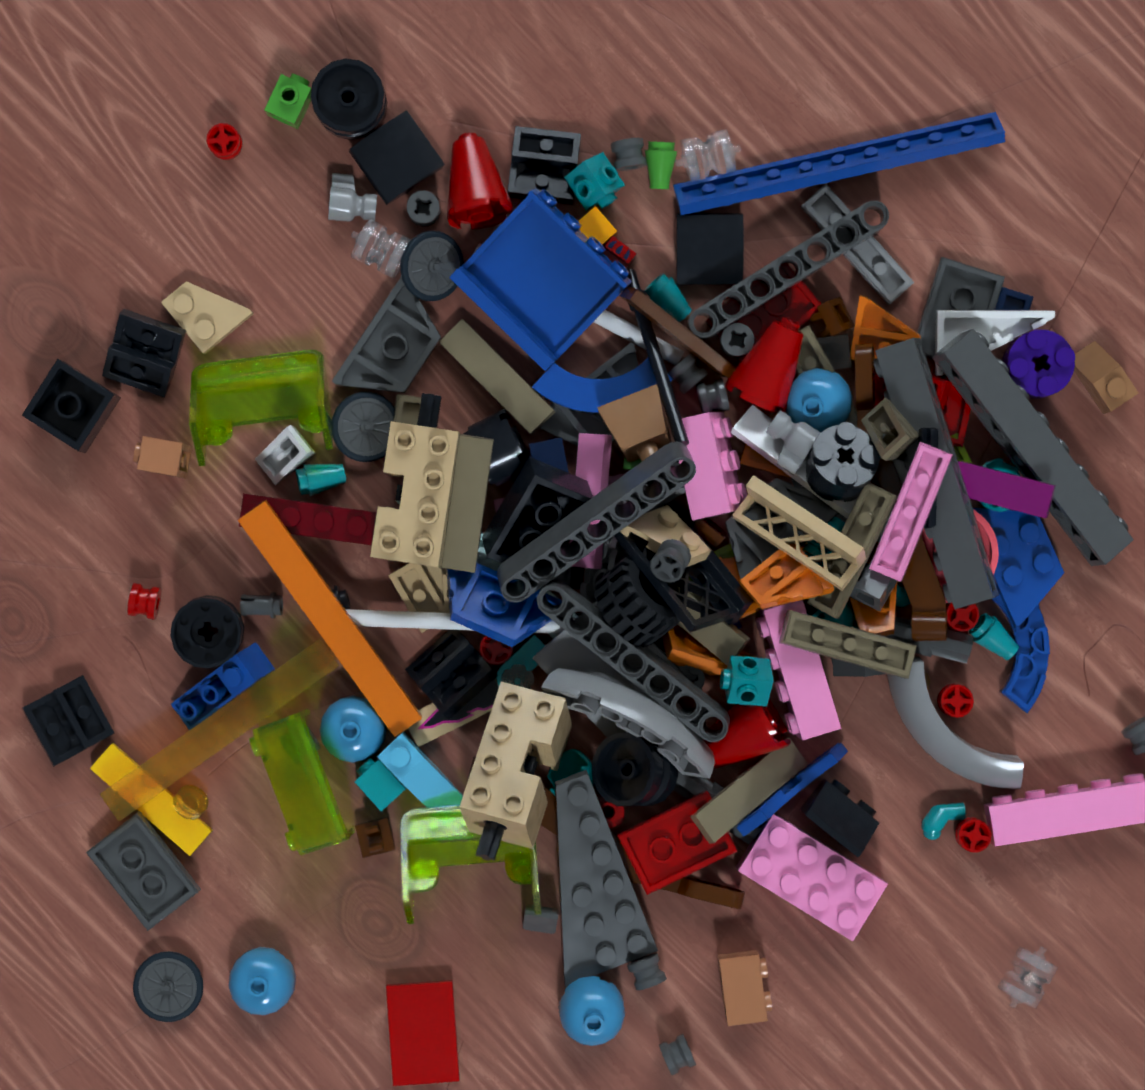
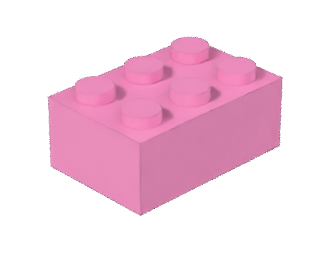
M707 412L682 418L689 440L687 448L696 466L694 477L684 485L691 519L698 520L735 512L746 498L747 492L745 485L739 483L737 470H740V460L737 451H732L730 437H733L730 419L728 417L725 418L724 412Z

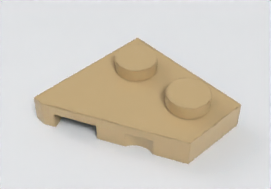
M187 281L161 302L182 329L186 330L187 335L203 354L209 352L253 315L250 309Z
M668 505L643 514L620 531L626 537L632 532L649 541L646 548L657 553L662 542L675 539L681 541L689 548L691 553V560L687 567L706 560L711 551L700 537Z
M409 563L388 575L410 612L450 613L446 568ZM420 629L421 633H423V632H425V631L428 630V629Z

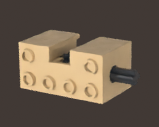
M422 393L417 425L392 421L390 423L383 472L389 476L403 477L404 480L403 485L397 484L395 500L400 501L399 509L380 506L377 508L370 557L442 567L460 436L459 431L437 428L442 396Z
M505 682L500 683L459 806L468 831L482 835L475 854L476 856L482 857L487 861H495L501 841L530 849L534 848L548 804L541 777L534 775L537 764L549 766L551 770L558 772L572 728L566 698Z

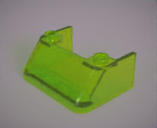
M303 350L201 364L192 371L189 427L199 466H206L207 445L218 446L227 442L233 435L234 426L298 418L299 425L303 430L311 433L322 431L326 450L333 449L332 414L326 367L321 352L317 350Z
M309 708L253 729L254 736L249 738L254 755L256 757L261 755L289 831L285 833L289 848L292 852L297 850L300 856L349 840L356 832L354 826L348 828L345 826L304 717L311 714Z
M460 805L412 809L403 815L400 821L402 897L408 924H414L413 893L432 890L439 881L440 866L505 862L506 875L513 883L519 885L532 884L535 915L542 914L537 840L533 849L501 841L495 861H487L475 855L482 835L468 831L459 808Z

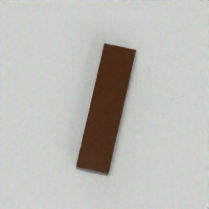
M629 286L620 294L621 298L715 373L729 378L734 372L735 367L640 290Z

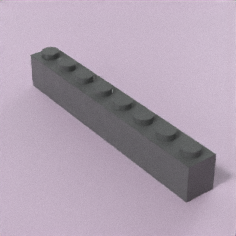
M974 329L962 332L932 357L1020 474L1026 478L1056 485L1049 512L1091 566L1106 565L1134 540L1128 532L1129 528L1126 522L1113 513L1108 506L1109 501L1101 491L1094 488L1088 480L1089 474L1081 465L1075 463L1069 455V448L1066 443L1053 434L1049 428L1047 418L1034 409L1028 401V393L1021 386L1015 384L1009 376L1008 367L1002 360L993 355L989 349L987 339L981 333L976 332Z
M911 338L875 350L877 358L874 359V367L878 377L884 378L887 388L883 392L884 398L886 397L918 434L920 428L938 429V449L953 454L937 493L936 526L934 528H924L929 539L933 538L936 551L933 552V559L938 571L943 570L946 583L943 584L945 598L948 603H953L954 609L999 596L921 339ZM918 440L906 450L907 454L903 456L907 472L917 451Z

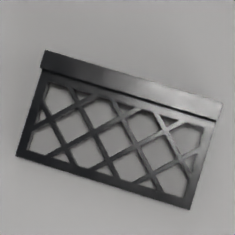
M674 502L664 505H668L710 548ZM621 532L614 535L619 544L689 632L723 621L728 625L737 623L753 602L712 549L706 560L686 567L679 580L668 582L680 587L679 593L672 590L666 582L661 581L652 573L651 563L646 557L652 559L656 553L646 548L647 540L640 537V542H637L629 536L626 537ZM688 591L701 596V602L688 597ZM687 607L699 612L700 618L694 619L687 610Z

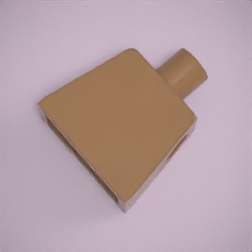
M657 384L597 407L605 426L627 462H633L638 459L644 461L664 445L671 442L668 420Z

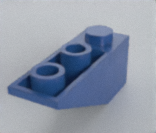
M255 642L235 654L176 699L171 705L191 731L275 670V668Z

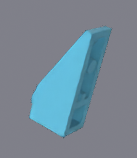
M402 732L377 756L394 776L446 827L462 814L459 806L463 794L405 732Z

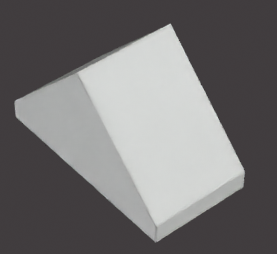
M289 425L255 460L276 485L316 453L296 427Z

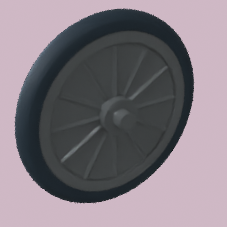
M427 231L417 235L407 244L401 257L400 271L404 285L411 294L424 301H438L446 298L457 288V285L449 277L457 268L464 264L463 254L457 242L443 232Z
M359 392L348 396L338 405L331 421V432L336 446L344 455L359 462H373L385 457L391 421L393 422L395 407L385 397L372 392Z
M160 952L150 956L139 966L133 981V993L139 1008L152 1019L161 1022H174L186 1018L197 1008L203 995V978L197 965L187 956L177 952Z

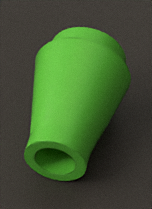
M648 141V150H645L650 189H669L678 152L674 151V142Z

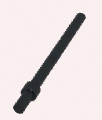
M628 269L630 274L627 277L632 281L629 286L640 290L646 295V292L641 290L636 271ZM628 303L630 310L635 313L674 441L681 442L687 446L689 440L652 322Z

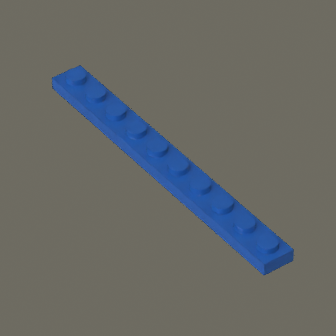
M993 112L674 184V195L681 215L698 213L712 208L729 206L734 203L759 199L765 196L795 191L818 184H826L840 179L857 177L871 172L892 169L902 165L1004 143L1005 131L997 113Z

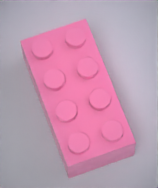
M803 600L762 609L759 611L760 617L755 618L760 637H767L770 649H766L765 654L766 658L770 659L771 668L777 670L779 681L774 682L779 700L786 702L789 712L785 713L784 717L789 733H792V735L796 734L801 740H806L839 730L841 725L819 654L779 643L787 610L807 614Z
M776 813L765 822L761 831L749 844L736 865L740 873L851 941H854L888 885L877 875Z

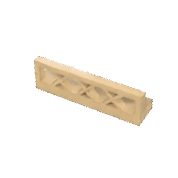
M753 475L746 484L748 495L733 513V519L843 591L866 560L864 548ZM754 502H757L766 508L767 519L752 521L745 516V513ZM770 512H772L773 514H775V515L778 516V517H773V518H771V513H770ZM787 522L792 525L794 537L779 539L774 535L773 524ZM762 526H768L769 531L764 529ZM798 530L804 533L805 535L798 536ZM816 541L820 544L822 555L806 557L801 553L800 542ZM789 544H796V549L791 547ZM825 548L831 551L832 553L826 554ZM841 558L851 565L839 579L828 571L827 561ZM817 562H823L824 568L818 565Z

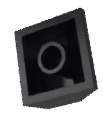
M823 779L799 810L855 856L859 857L879 825V822L873 818L876 811L862 800L856 804L849 799L847 795L850 793V790L838 780L834 779L832 783H829L826 779Z

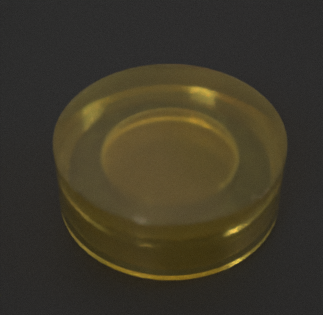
M194 785L183 786L173 798V806L176 812L183 818L190 820L201 817L209 804L205 792Z

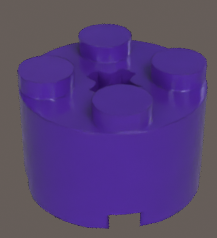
M1041 329L1027 332L1012 341L1006 348L1002 361L1009 369V376L1016 385L1021 386L1028 393L1029 399H1040L1059 392L1068 384L1074 372L1075 353L1062 336L1053 331ZM1040 358L1044 369L1036 372L1034 370L1035 363L1032 360Z

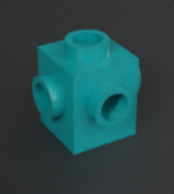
M604 152L583 161L564 177L586 211L597 205L600 209L607 207L617 199L615 193L625 186L617 170L612 166Z
M730 655L727 669H722L720 675V688L725 689L727 703L767 706L774 682L770 659Z

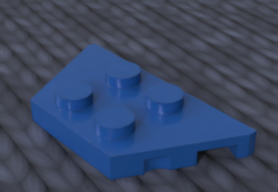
M972 508L987 520L995 533L999 556L993 577L1013 627L1016 628L1025 621L1065 572L1040 517L1015 510L997 512L985 508Z
M477 563L475 573L446 569L450 620L513 647L552 621L538 607L537 596L540 590H537L521 602H510L501 593L497 571ZM513 579V580H511V581H509V582H510V583H513V582H516V581H518V580ZM546 593V598L551 604L559 605L562 603L561 599Z

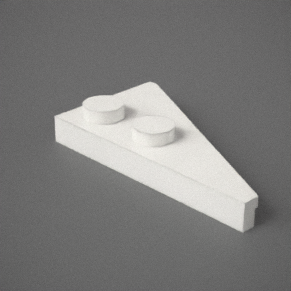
M936 310L935 354L957 335L971 329L981 333L987 339L989 349L992 351L1032 329L1035 330L1045 325L1046 322L1055 318V311ZM935 362V375H943V371Z

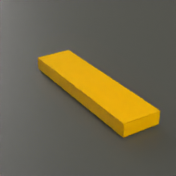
M112 743L90 767L95 774L136 810L140 811L144 817L189 856L194 853L213 831L212 828L115 743Z

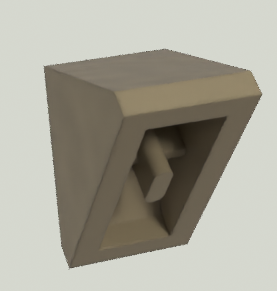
M886 397L861 420L880 457L885 461L897 459L918 440V432Z

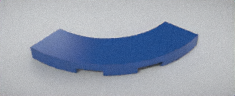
M647 358L642 364L628 373L607 379L580 377L553 363L532 386V389L562 407L582 412L599 413L597 407L657 383L649 358ZM668 375L670 382H672L673 378Z
M999 594V596L991 600L1004 613L1011 627L1013 639L1019 645V649L1014 655L1009 678L1000 692L1022 711L1028 713L1036 702L1046 679L1048 657L1050 654L1048 629L1039 609V604L1020 626L1014 628Z
M841 742L836 743L808 764L795 778L787 781L760 805L761 807H756L737 824L736 828L742 836H746L767 821L798 792L838 763L848 750Z

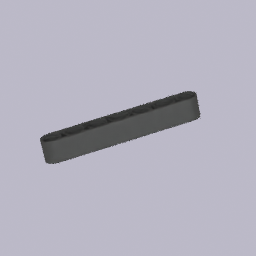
M879 201L866 202L696 309L690 315L687 329L701 340H707L718 334L728 325L737 322L877 234L889 220L887 207ZM867 210L877 211L881 218L880 224L876 226L867 224L864 219V212ZM840 227L849 229L852 233V241L847 244L839 242L836 238V229ZM811 245L820 246L824 251V259L821 261L811 260L807 254L808 247ZM782 263L792 264L796 269V276L792 279L783 278L779 273V266ZM756 280L765 282L768 287L767 295L764 297L755 296L750 289L751 283ZM727 298L736 299L739 302L740 311L735 315H729L723 311L722 302ZM698 316L708 317L712 323L711 330L706 333L698 332L693 325L694 319Z
M677 441L664 445L505 560L497 569V578L503 597L510 602L525 600L688 483L696 473V466L687 446ZM683 460L681 464L672 466L674 462ZM656 480L651 485H645L648 481ZM623 500H628L623 505H617L619 502ZM595 520H601V521H600L599 523H597V524H592V525L590 524L591 522H593V521H595ZM567 540H573L572 542H570V543H568V544H562L563 542H565V541H567ZM546 559L542 563H536L539 560ZM513 579H519L518 581L513 583L509 582Z
M552 580L543 586L537 596V604L545 615L701 738L708 742H717L726 736L730 724V716L724 707L648 647L636 646L631 641L627 642L605 621L601 611L568 584L561 580ZM550 590L559 592L562 596V603L559 605L551 604L546 598V592ZM577 611L584 612L589 618V624L585 626L576 624L572 617L573 613ZM604 632L612 634L615 637L616 644L611 647L603 645L599 640V635ZM631 653L637 654L641 657L643 665L637 668L631 667L626 662L625 657ZM663 675L669 680L670 685L666 688H658L653 684L652 677ZM682 696H690L695 700L696 706L692 709H685L679 704L678 699ZM709 717H717L722 721L723 727L718 730H712L706 726L705 720Z

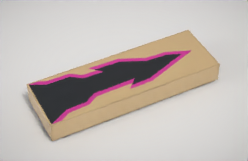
M496 678L450 720L442 715L434 703L419 709L418 711L422 715V719L408 728L417 747L490 712L499 689Z

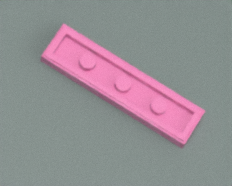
M579 433L576 476L588 481L594 497L608 487L612 435ZM595 520V521L591 522L590 524H591V525H592V524H597V523H599L601 520ZM603 544L571 567L601 569Z
M923 442L919 443L869 569L900 582L903 580L953 454Z

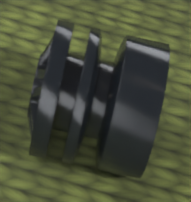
M206 595L194 598L179 609L172 621L170 637L174 650L183 661L194 667L209 669L224 664L234 656L243 641L245 627L242 616L233 603L219 596ZM207 621L211 622L212 627H217L218 632L212 635V639H207V635L200 632V629L206 626Z

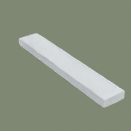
M752 405L734 425L731 433L838 513L848 518L857 499L850 502H844V500H833L832 502L818 496L810 488L806 480V459L795 475L777 465L784 441L781 438L775 439L766 433L773 420ZM890 515L877 540L879 543L886 528V525L888 523V520L890 518Z

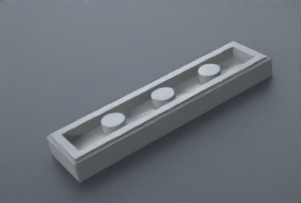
M827 184L800 207L821 231L851 212ZM840 227L836 229V238L839 242L847 244L852 241V233L849 229ZM873 236L843 254L888 306L914 283Z

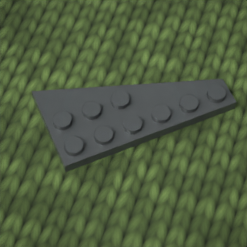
M587 770L555 781L565 987L579 978L600 974L658 951Z

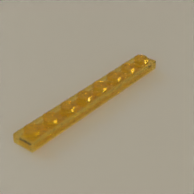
M317 640L100 793V796L118 821L123 820L339 667V664L322 640Z

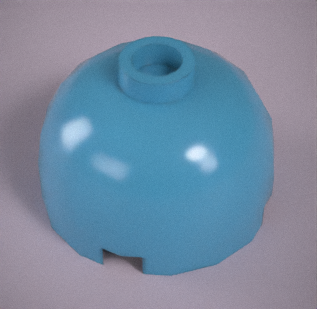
M814 368L801 373L794 379L788 396L786 413L791 417L793 423L806 422L819 432H823L829 427L847 421L851 412L853 396L849 385L839 374L822 370V368Z
M349 696L340 698L327 708L322 716L319 730L322 743L331 755L341 761L354 763L367 760L378 752L385 741L387 727L366 698Z
M258 947L248 950L236 960L229 974L228 986L232 999L240 1009L254 1015H267L277 1012L288 1003L295 990L296 975L292 963L284 955L280 954L279 951L273 948Z
M596 976L582 977L569 984L564 990L565 993L561 997L558 1006L561 1025L568 1036L579 1044L588 1046L605 1044L615 1038L622 1028L625 1017L623 996L616 985L600 980V977Z

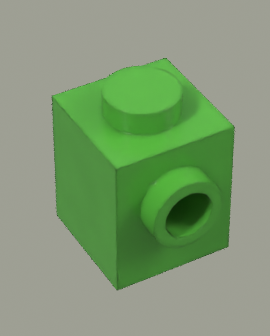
M293 73L290 78L281 74L264 109L266 114L298 130L311 103L312 88L308 86L310 82Z

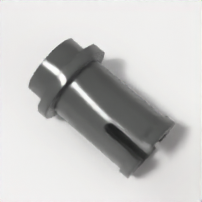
M271 592L270 596L241 595V600L243 601H240V613L242 616L270 615L271 618H276V615L283 614L282 595H277L276 592Z

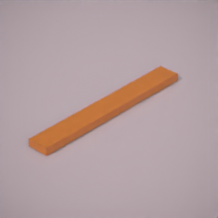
M267 500L239 518L238 522L392 735L394 737L398 736L421 720L422 715Z

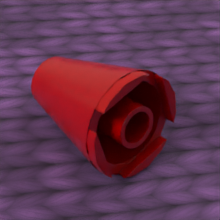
M464 133L452 144L447 205L448 223L457 229H462L461 223L471 224V230L501 224L506 219V214L513 212L510 197L485 139L477 136L476 133Z
M782 317L780 322L773 320L727 379L724 387L730 392L736 387L742 391L739 396L740 398L763 409L774 412L777 407L779 411L781 410L785 413L804 334L799 331L801 325L785 317Z
M770 699L767 706L735 704L727 711L730 716V724L726 736L717 742L704 740L714 754L715 764L713 769L777 751L789 746L791 743L790 738L784 740L782 734L787 732V729ZM719 719L710 729L718 730L722 728V721Z

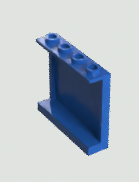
M535 188L527 193L528 196L449 278L546 371L632 281L627 277L630 273L624 265L617 260L612 262L603 254L606 249L596 238L591 236L588 239L579 230L582 226L576 218L569 213L564 215L555 207L557 201L545 189L539 191Z

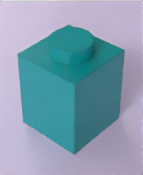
M370 758L356 771L360 777L354 781L355 784L380 811L385 809L406 789L380 759L374 762Z

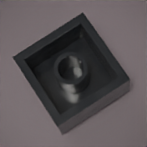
M57 359L22 416L78 452L86 453L121 397L68 363Z

